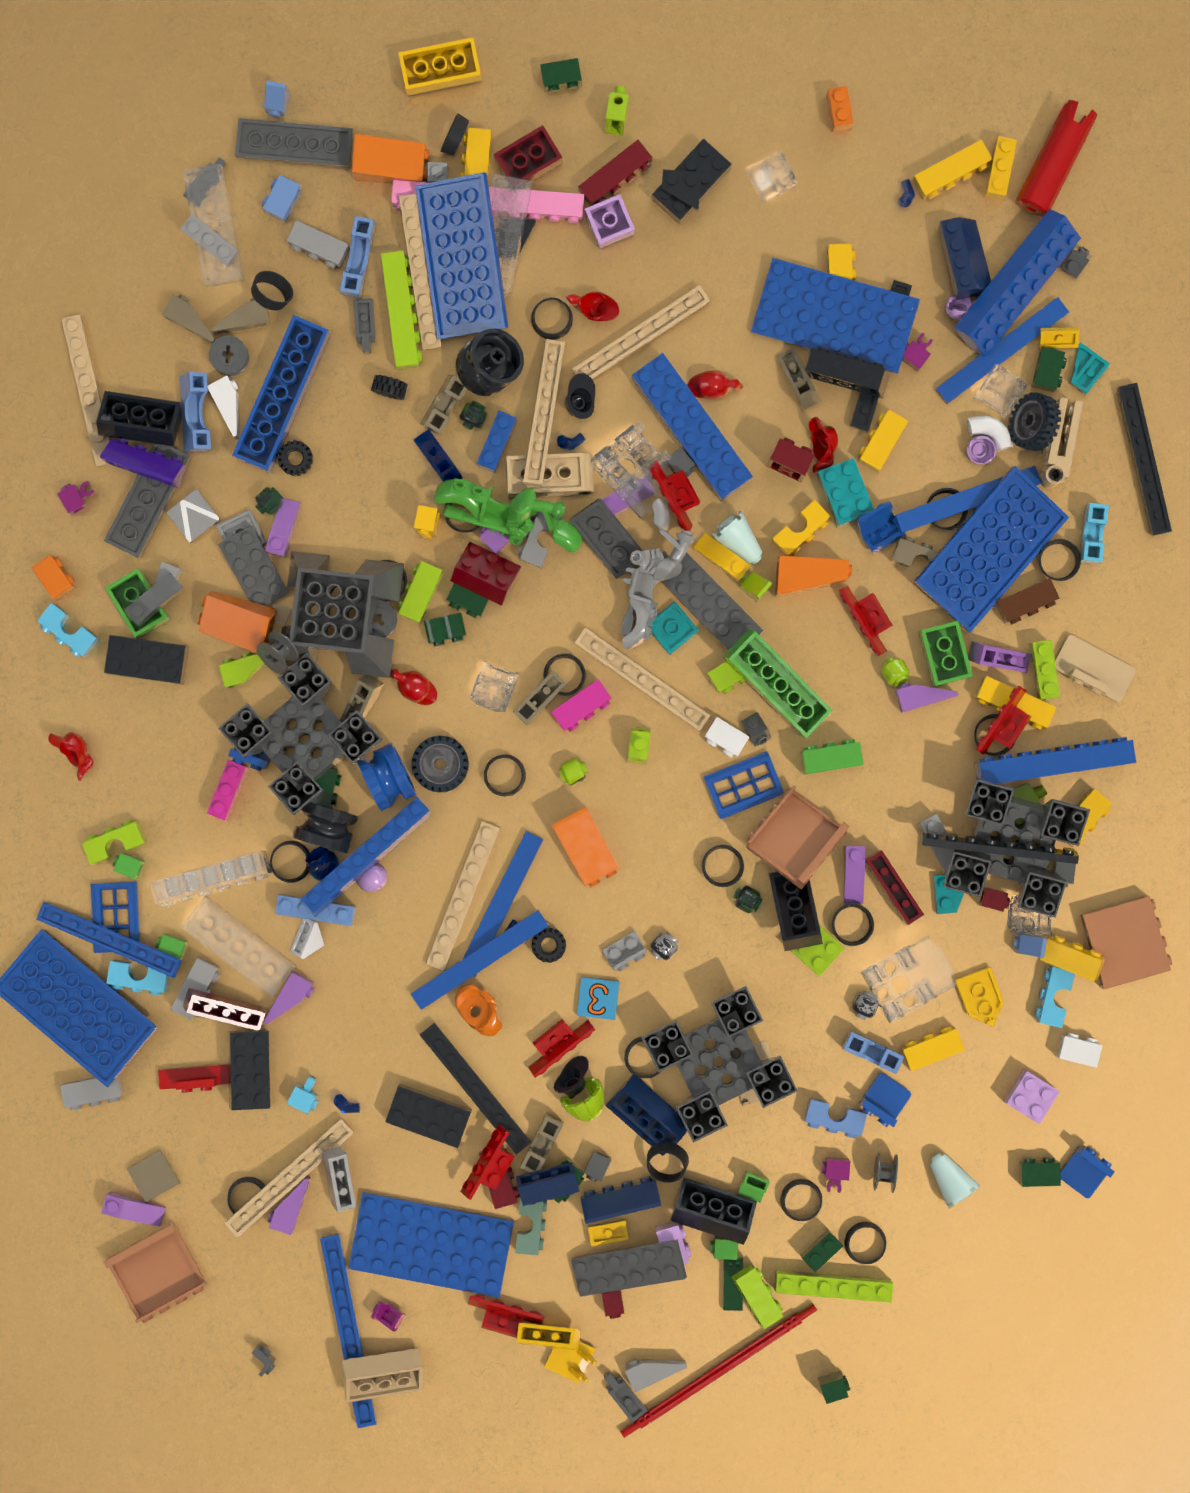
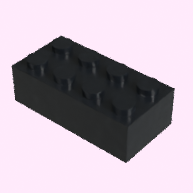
M703 138L675 170L701 172L700 203L731 170L732 164ZM662 184L652 194L651 200L679 225L694 210L688 204L662 191Z
M818 347V349L812 348L805 368L810 379L882 399L890 378L886 368L880 363L873 362V364H868L862 358L855 357L850 359L847 358L846 354L840 352L832 354L829 353L828 349Z
M105 391L96 421L98 435L174 447L182 418L181 402Z
M109 635L104 673L184 685L189 647Z
M779 872L769 873L784 951L823 944L810 880L801 890Z
M227 1031L229 1109H270L269 1031Z
M399 1084L385 1122L458 1148L472 1109Z
M683 1177L670 1221L744 1245L750 1232L757 1201Z

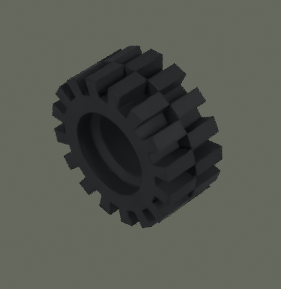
M375 375L371 391L391 399L404 400L408 384L392 377Z
M287 441V444H283L282 448L278 451L277 459L280 467L291 476H301V474L307 473L306 471L310 470V466L313 464V454L310 448L302 441ZM299 451L302 454L303 459L299 465H291L289 463L288 456L291 452Z
M545 928L532 939L531 947L533 954L542 962L552 963L557 961L566 950V940L563 934L557 929ZM545 938H552L556 942V949L551 953L543 951L541 943Z

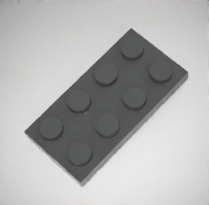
M598 498L570 518L569 521L616 579L627 572L626 568L637 566L631 562L630 555L635 550H643L601 498Z
M252 526L218 544L250 602L267 606L289 593Z

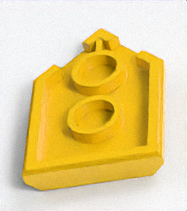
M991 966L955 979L967 1015L993 1027L1003 1007L1004 1000Z

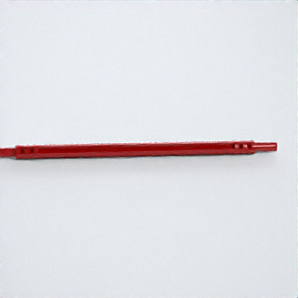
M812 1304L799 1314L795 1313L648 1410L634 1423L620 1431L622 1436L625 1438L637 1429L644 1428L803 1323L802 1320L818 1311L815 1305Z

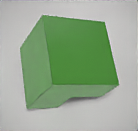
M746 1170L737 1193L761 1203L770 1181L765 1177Z

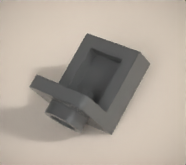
M1076 245L1061 269L1077 279L1092 257L1089 254V250L1083 246L1079 247Z
M758 712L741 721L755 747L765 744L771 739L770 732Z
M258 1344L252 1351V1354L265 1365L258 1374L262 1377L264 1373L268 1375L274 1369L275 1365L273 1363L276 1358L271 1355L272 1352L268 1347Z

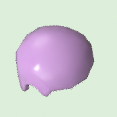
M955 295L948 298L945 309L951 318L960 321L974 302H972L971 297L956 300Z
M977 436L968 443L967 455L970 461L975 464H988L996 456V446L989 437Z
M376 863L357 880V883L364 891H378L385 886L388 880L387 871L384 866Z

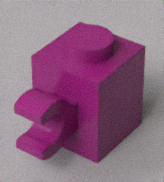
M924 333L919 335L917 343L913 340L910 344L907 343L902 359L904 363L916 372L919 371L931 355L925 349L931 345L933 340L930 339L928 343H923L922 337Z
M89 481L82 483L80 490L74 484H67L60 489L61 492L57 493L68 514L74 515L88 507L85 498L95 494L94 490L90 492L85 490L90 485Z
M826 1157V1162H822L821 1173L824 1174L826 1179H832L826 1186L828 1192H830L832 1185H837V1192L840 1193L842 1190L841 1180L849 1181L851 1163L849 1159Z

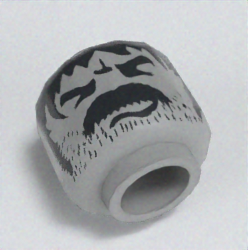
M662 932L651 942L650 946L653 949L651 954L658 960L662 958L668 961L678 951L679 947L677 944L679 942L670 933L667 932L665 934Z
M867 991L858 993L851 1007L856 1012L855 1016L866 1020L867 1017L873 1018L880 1005L879 1000H877L878 996Z

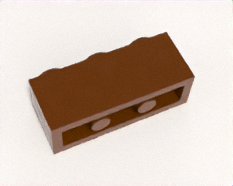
M1048 578L995 604L1004 623L1010 621L1012 625L1021 621L1020 616L1027 614L1030 617L1038 613V608L1045 606L1047 609L1056 605L1055 601L1060 598L1051 578Z

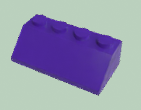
M117 438V441L111 439L100 455V458L107 464L178 489L186 470V466L182 464L183 461L178 458L172 457L171 460L164 458L165 454L158 451H153V453L147 452V448L137 444L135 447L130 446L128 441Z

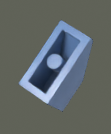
M267 80L264 108L269 116L279 118V116L285 117L290 97L286 84Z
M1018 933V937L1014 938L1013 948L1019 954L1044 958L1047 939Z

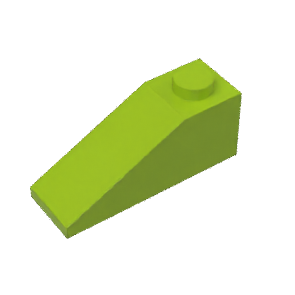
M752 572L750 575L746 573L739 581L742 584L739 588L757 603L773 583Z

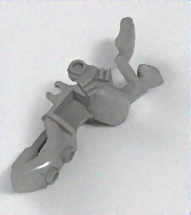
M657 499L652 504L654 524L660 529L659 532L675 547L669 557L667 552H661L659 548L645 551L635 550L630 555L631 562L640 567L638 569L626 568L627 572L632 573V577L630 579H623L625 583L631 585L627 592V595L630 597V604L627 614L624 615L620 631L622 635H626L622 640L626 650L636 648L645 640L651 638L652 622L657 616V609L655 608L658 605L653 599L654 587L659 581L674 578L681 573V561L689 545L697 538L692 536V532L682 530L681 533H676L678 538L676 540L667 532L670 524V514L663 499ZM634 611H636L637 621H636V625H635V627H634V629H633L634 622H635Z

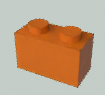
M847 86L828 89L826 96L832 131L852 129L854 123Z
M49 555L31 568L52 599L57 601L75 588L73 585L75 580L69 572H64L62 569L64 564L59 557L55 558Z

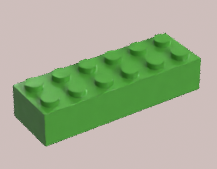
M748 629L723 655L724 659L800 736L807 738L833 711L756 631Z

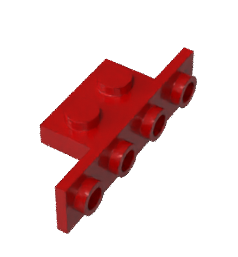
M656 460L650 467L651 476L660 485V492L663 496H666L671 512L675 513L678 518L679 527L690 532L693 524L685 511L699 505L701 501L683 469L666 476L658 460Z
M849 586L840 589L841 599L845 604H848L852 617L860 624V630L869 639L873 652L877 653L878 656L887 652L878 634L893 626L875 594L871 593L857 601Z
M1018 686V688L1011 692L1010 700L1001 707L1000 715L996 721H992L989 725V731L986 736L979 740L978 748L976 749L978 752L984 755L994 739L1011 749L1031 719L1030 715L1016 707L1027 690Z
M561 1019L532 1042L543 1055L528 1067L532 1075L536 1078L545 1073L547 1068L560 1061L562 1056L575 1049L582 1040L590 1037L592 1032L595 1031L591 1022L587 1020L572 1031L567 1023Z
M228 1064L158 1070L160 1090L176 1088V1090H181V1093L193 1092V1088H200L201 1091H210L216 1085L229 1084Z
M498 1125L496 1130L493 1131L487 1146L483 1148L480 1158L474 1164L472 1172L462 1185L460 1192L469 1200L474 1196L480 1183L496 1190L515 1157L501 1149L510 1133L501 1125Z
M470 1295L468 1305L486 1310L481 1327L483 1329L517 1338L519 1323H523V1320L542 1325L544 1321V1316H541L536 1311H523L519 1306L513 1305L509 1307L501 1301L493 1300L492 1302L485 1300V1297L480 1295Z

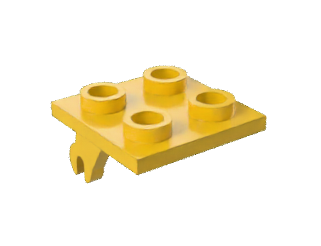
M579 1341L578 1351L553 1348L544 1368L578 1384L580 1380L587 1383L589 1379L584 1375V1372L589 1362L592 1365L597 1363L592 1357L595 1348Z

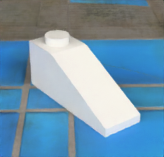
M225 376L208 385L207 388L233 437L238 439L239 396L236 390L239 388L234 379L230 380L228 376Z

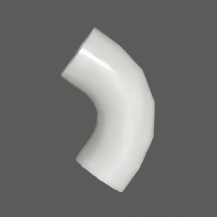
M990 416L967 418L971 437L978 435L989 436L996 446V451L1014 447L1007 427L998 419Z

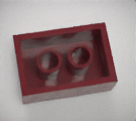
M544 125L494 154V160L512 189L522 188L563 163V157Z
M780 438L767 467L801 483L815 454L808 447L802 446L800 448L794 445L795 442L791 439L784 438L783 440Z
M469 541L454 568L450 581L502 606L517 579L521 566Z

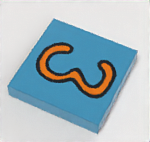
M581 977L577 1016L615 1020L619 981Z

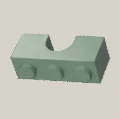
M520 1197L519 1215L529 1216L533 1221V1227L526 1232L517 1231L515 1253L538 1255L539 1250H543L544 1239L540 1238V1233L545 1231L546 1219H542V1212H546L547 1200L523 1206Z

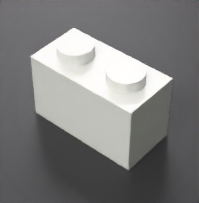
M718 717L715 718L704 736L707 738L706 743L715 748L717 745L724 749L722 752L731 758L733 755L738 757L749 739V736Z
M1068 1032L1067 1036H1061L1056 1057L1097 1068L1103 1045L1098 1044L1097 1039L1087 1037L1086 1040L1079 1039V1035Z

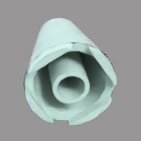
M738 511V516L735 517L734 514L729 516L717 527L719 531L716 534L714 531L712 532V536L745 562L754 565L762 558L760 556L762 550L744 513Z
M939 1153L931 1159L933 1163L930 1164V1167L949 1209L980 1188V1185L946 1154L942 1156Z

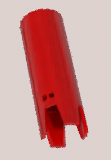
M1068 100L1067 104L1065 103L1016 198L1017 204L1029 213L1043 217L1049 209H1052L1097 118L1096 112L1092 109L1088 116L1084 115L1079 123L1074 121L1078 101Z

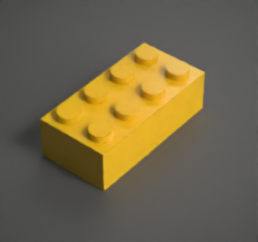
M473 37L398 52L407 96L482 81Z

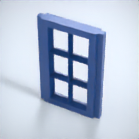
M768 751L704 776L720 819L784 793ZM765 764L769 773L754 779L751 769ZM747 771L751 781L736 786L732 776ZM771 777L774 787L760 792L756 782ZM728 778L732 788L717 793L714 784ZM752 784L756 794L741 800L738 790ZM734 792L737 802L723 807L719 797Z
M137 882L91 884L92 922L103 926V910L113 909L114 925L104 927L118 932V929H129V938L140 942ZM117 889H127V905H117ZM102 890H112L113 905H102ZM117 909H128V925H118ZM93 944L94 953L111 952Z

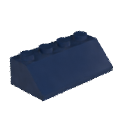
M957 217L940 221L938 231L956 300L981 295L990 284L991 278L976 220Z
M635 1074L621 1086L605 1105L650 1146L660 1142L677 1144L687 1132L679 1113Z
M651 1176L640 1178V1182L632 1183V1181L623 1182L620 1187L616 1188L613 1185L602 1188L603 1191L595 1192V1190L583 1192L584 1195L580 1197L586 1224L661 1206L656 1179H651Z

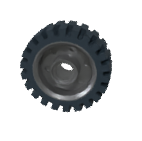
M1031 392L1025 394L1024 398H1020L1018 400L1019 404L1014 405L1016 410L1011 411L1013 417L1009 418L1011 425L1008 426V430L1011 431L1009 434L1015 445L1031 451H1041L1043 447L1047 448L1049 446L1048 443L1054 441L1052 436L1056 437L1058 434L1055 431L1060 428L1058 422H1061V417L1058 415L1061 414V410L1058 409L1060 406L1052 397Z
M433 736L424 740L416 748L412 757V771L416 780L424 788L433 792H448L455 789L464 781L469 768V760L464 747L455 739L447 736ZM440 758L444 759L446 763L445 767L441 770L435 766L436 760Z

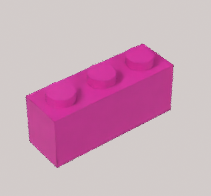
M598 679L551 713L564 732L567 729L571 732L579 726L578 722L584 718L587 721L595 715L593 711L598 708L603 710L610 705L609 700L612 698Z
M232 760L227 761L207 814L228 821L249 767L235 763Z

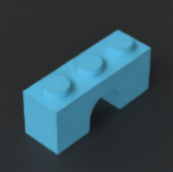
M1096 503L1086 505L1080 551L1081 563L1100 564L1103 561L1105 544L1103 543V531L1107 524L1109 505Z
M51 603L37 620L41 624L40 628L48 634L52 632L56 635L55 640L64 646L66 643L70 646L71 649L69 651L75 656L87 657L100 639L82 626L75 634L69 635L65 631L64 625L70 616Z
M117 960L110 961L106 984H111L112 988L122 990L123 987H130V991L140 993L142 990H149V994L159 996L167 991L169 976L148 967L146 977L139 980L132 975V963Z
M1054 966L1046 969L1044 974V980H1046L1045 988H1041L1039 999H1042L1041 1005L1037 1007L1035 1012L1037 1022L1058 1028L1063 1027L1066 1009L1055 1005L1054 995L1061 989L1071 991L1075 974Z

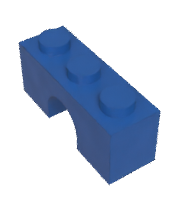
M498 410L477 461L478 467L496 473L505 445L516 425V417Z

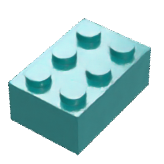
M854 458L818 471L816 474L837 528L858 520L864 513L874 510Z

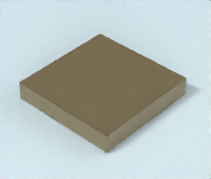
M162 1149L127 1169L145 1203L180 1183Z

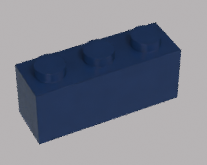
M573 1162L516 1176L517 1187L523 1206L580 1192Z

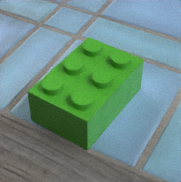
M139 568L105 587L133 636L137 639L171 620L164 606L142 626H138L124 611L138 597L152 587L143 571Z
M959 621L919 631L933 687L973 677Z
M855 739L842 741V745L837 746L836 742L823 744V748L817 749V745L804 747V751L800 752L803 775L864 765L860 742L855 743Z

